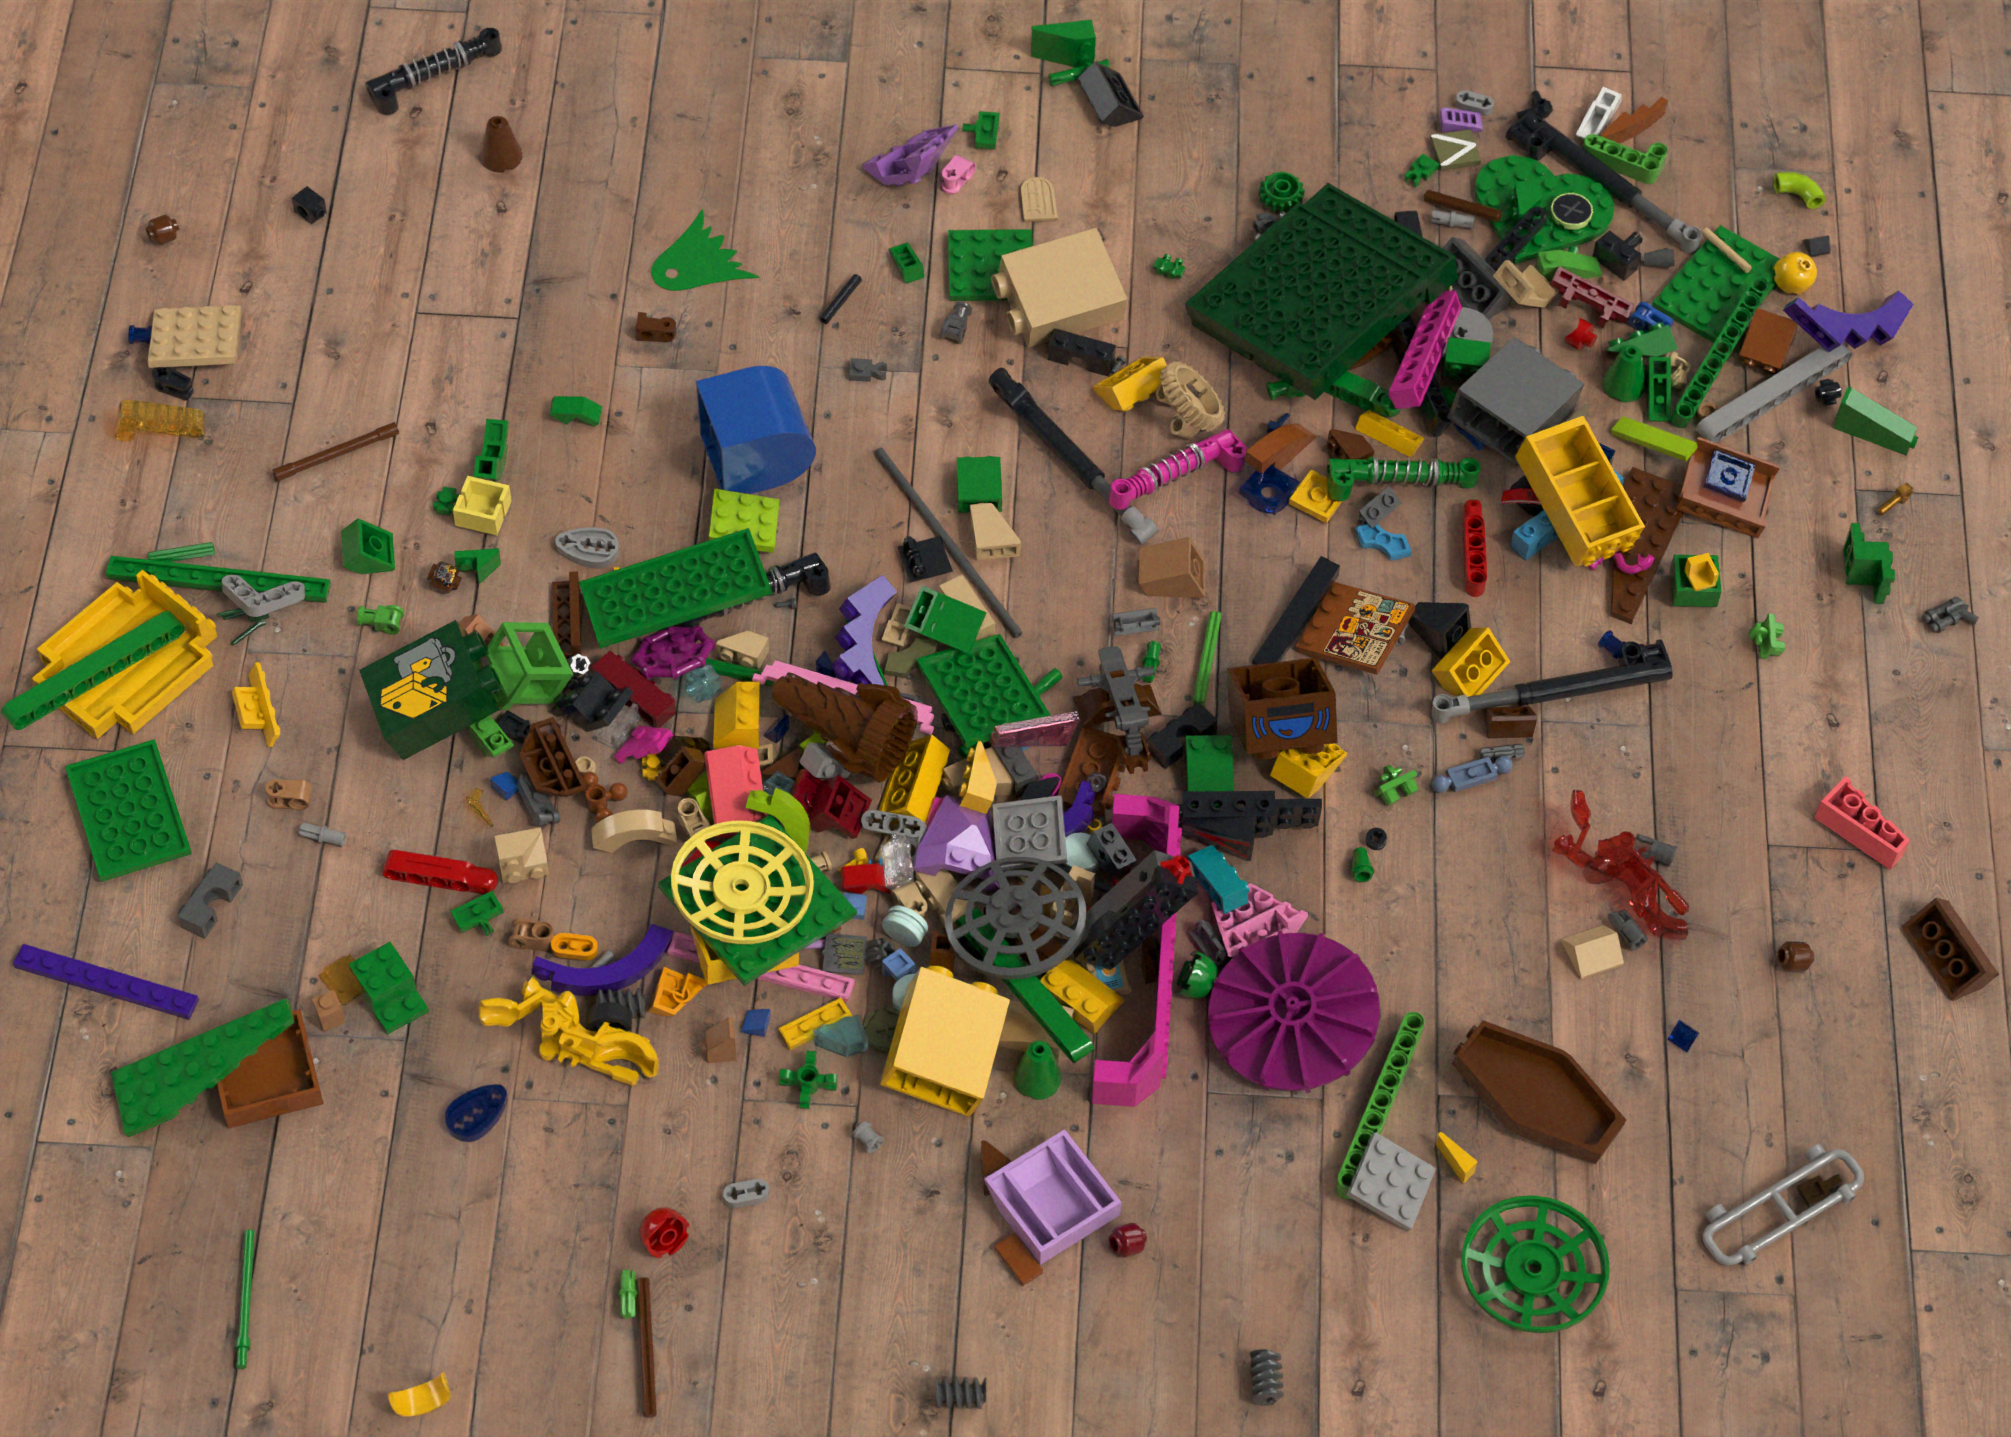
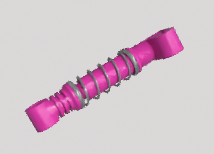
M1225 429L1199 443L1193 442L1186 445L1185 450L1178 449L1175 455L1168 454L1165 460L1160 458L1157 464L1150 463L1149 468H1140L1134 476L1126 480L1116 479L1112 482L1108 502L1115 509H1126L1130 501L1144 494H1153L1159 491L1162 486L1167 487L1171 482H1177L1180 477H1187L1189 473L1202 469L1207 465V462L1216 459L1228 471L1239 472L1244 468L1245 455L1248 449L1232 431Z

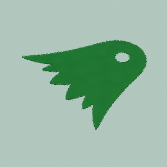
M703 209L698 213L688 229L655 260L651 268L654 282L658 286L671 291H682L729 280L760 278L753 273L735 269L741 266L742 263L728 262L737 251L733 249H719L724 241V235L708 238L712 227L710 226L703 230ZM673 268L678 271V275L675 278H669L666 276V271Z

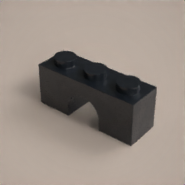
M1056 328L1048 344L1049 361L1068 366L1071 358H1080L1088 364L1089 372L1109 377L1115 362L1116 345Z
M1200 703L1194 707L1187 708L1176 720L1172 719L1165 728L1159 732H1154L1149 737L1148 749L1150 755L1167 769L1183 757L1184 744L1178 739L1186 736L1213 735L1216 733L1218 720Z

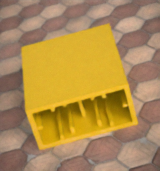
M920 967L907 986L880 1085L970 1117L984 1099L1010 999L997 995V989L990 984L975 982L970 985L953 978V973L944 967Z

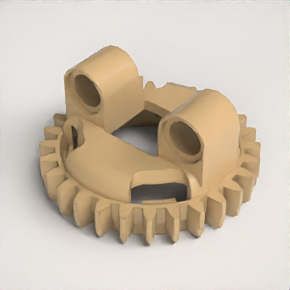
M1174 361L1160 372L1162 382L1156 390V398L1158 401L1170 405L1178 412L1170 424L1172 434L1185 439H1191L1200 430L1205 429L1207 432L1209 430L1212 432L1223 423L1225 411L1224 406L1221 405L1222 400L1218 399V394L1213 390L1214 387H1211L1209 381H1206L1203 375L1198 374L1197 370L1194 371L1192 366H1187L1186 363ZM1191 383L1202 396L1197 398L1186 387V384Z

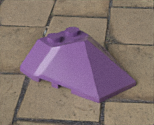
M956 124L927 129L908 139L907 144L900 147L897 145L892 147L891 153L879 154L862 164L863 169L884 185L894 184L895 186H900L906 182H909V184L916 183L921 180L920 177L922 175L931 173L956 133L958 126Z
M946 795L916 849L913 870L936 876L940 869L944 868L969 875L977 868L996 861L994 824L990 808L987 814L960 806V798ZM989 870L977 876V878H980L981 884L994 874L992 870ZM995 881L984 890L997 892L1000 890L998 882Z

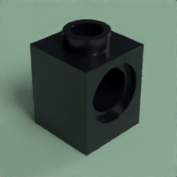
M308 186L292 197L294 212L311 225L327 213L324 198Z

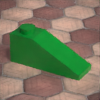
M1649 357L1645 361L1648 419L1655 422H1670L1671 357Z

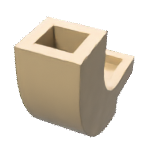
M653 810L620 812L604 818L591 828L593 848L610 853L615 852L625 843L635 840H652L669 846L677 842L675 822L662 819L661 812Z

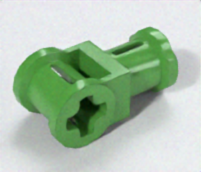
M378 605L377 610L366 609L365 606H360L357 613V625H375L376 631L395 635L400 632L399 623L401 618L404 617L405 611L396 605Z

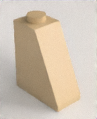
M992 503L970 505V522L976 560L1019 557L1021 552L1020 539Z
M993 747L985 749L997 783L994 796L1012 794L1014 791V780ZM966 758L943 768L942 784L945 790H950L953 797L956 798L962 797L959 796V790L962 783H965L966 780L962 778L966 765H969V761H966Z

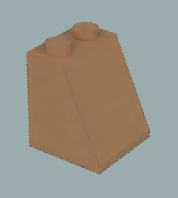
M1190 537L1140 548L1139 557L1137 558L1139 568L1137 584L1147 596L1205 597V560Z

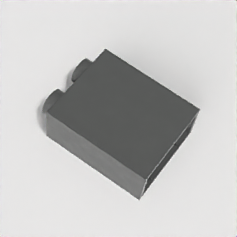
M1514 336L1458 389L1447 418L1518 466L1519 463L1515 456L1526 436L1561 424L1573 412L1584 383L1578 380L1571 371L1562 369L1544 357L1538 349L1526 345Z

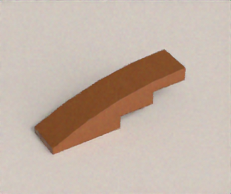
M1661 96L1650 108L1642 104L1632 115L1623 112L1600 136L1619 144L1635 137L1665 115L1668 100Z

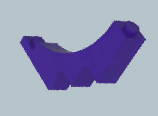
M1898 290L1885 298L1875 311L1868 313H1843L1821 304L1810 308L1799 297L1788 303L1783 311L1825 350L1831 352L1841 346L1844 340L1854 349L1868 342L1870 337L1880 346L1894 338L1914 304Z

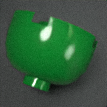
M1194 950L1190 953L1194 957L1191 961L1186 960L1180 971L1176 985H1181V988L1177 989L1176 993L1187 998L1200 999L1213 989L1214 980L1218 978L1216 977L1217 968L1210 957Z

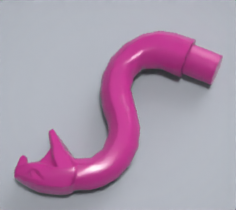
M1616 552L1612 556L1617 567L1627 574H1635L1641 570L1645 571L1654 561V557L1650 554L1646 558L1638 554L1637 563L1628 565L1625 563L1620 552ZM1597 559L1596 562L1589 565L1588 568H1590L1591 570H1595L1596 567L1600 565L1604 559Z

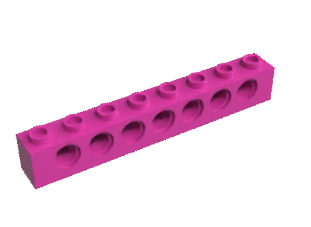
M1456 290L1445 291L1430 305L1426 304V308L1421 315L1420 322L1405 352L1397 375L1394 377L1393 384L1389 389V398L1393 401L1396 409L1421 405L1447 344L1448 337H1450L1462 308Z

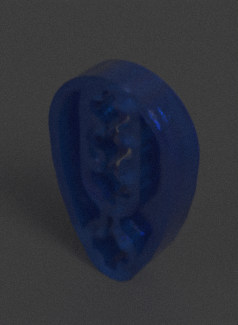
M499 1084L482 1086L461 1095L451 1102L445 1112V1122L451 1136L464 1142H472L484 1137L499 1121L508 1101L505 1087ZM495 1093L496 1095H501V1098H492V1095ZM474 1109H482V1113L479 1114L478 1112H476L474 1114ZM464 1117H473V1121H465ZM455 1124H463L464 1128H455Z

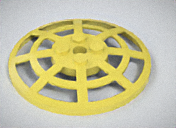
M751 821L722 822L697 832L678 851L671 872V891L674 902L685 919L697 930L709 937L734 944L766 942L790 931L807 912L814 887L810 862L797 843L773 827ZM741 832L740 845L727 846L712 852L704 842L720 834ZM750 833L770 838L781 844L785 849L774 857L762 849L749 846ZM697 847L705 858L697 866L693 879L679 875L685 858ZM739 853V861L726 864L725 866L718 859L728 854ZM748 855L760 857L766 860L768 864L761 869L759 866L748 862ZM791 855L795 857L803 871L805 878L804 886L791 887L789 874L782 865ZM709 864L717 872L714 882L700 880L703 871ZM777 870L782 878L784 887H770L768 876ZM678 884L692 888L694 901L701 911L692 915L687 912L679 896ZM739 884L745 885L748 889L739 891L735 886ZM699 890L713 892L716 902L706 907L701 899ZM805 895L799 913L790 923L779 917L787 908L790 896ZM769 896H783L781 904L775 912H772L765 906ZM724 908L729 912L735 913L734 923L723 920L714 914ZM757 911L765 918L758 922L744 924V914ZM709 918L720 926L734 929V936L712 931L699 922ZM770 923L779 928V930L766 935L743 937V930L757 929Z

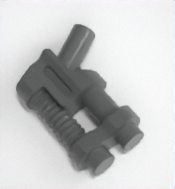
M1953 597L1948 602L1925 611L1924 615H1922L1925 623H1931L1929 626L1930 630L1937 633L1944 631L1946 626L1958 624L1961 618L1975 625L1979 617L1967 611L1969 605L1965 604L1959 597ZM1943 613H1944V616H1946V617L1943 618V619L1938 618V616L1941 615V614H1943Z

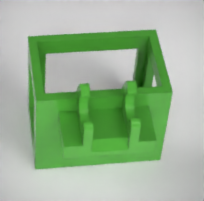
M502 622L487 646L489 654L486 655V659L494 668L502 684V688L496 691L494 695L502 710H510L513 704H554V701L573 675L549 623ZM515 632H534L526 646H522ZM506 636L510 646H499Z

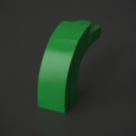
M486 419L481 456L476 455L473 477L490 481H499L501 479L508 450L509 421Z

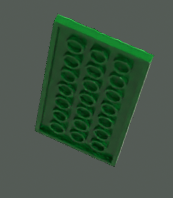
M749 528L579 582L600 649L772 594Z

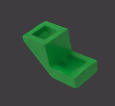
M554 396L549 415L566 425L577 417L595 427L600 422L602 406L582 396Z

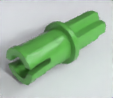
M630 1270L620 1272V1291H618V1297L620 1298V1315L624 1319L635 1316L637 1291L635 1290L636 1272L633 1270L631 1271V1276H629Z

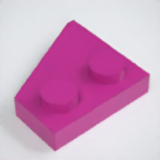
M638 725L614 758L621 764L625 762L628 756L634 755L638 759L648 754L659 753L674 735L669 729Z

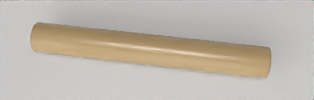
M1705 228L1702 231L1703 236L1744 272L1748 273L1751 270L1752 266L1711 230Z

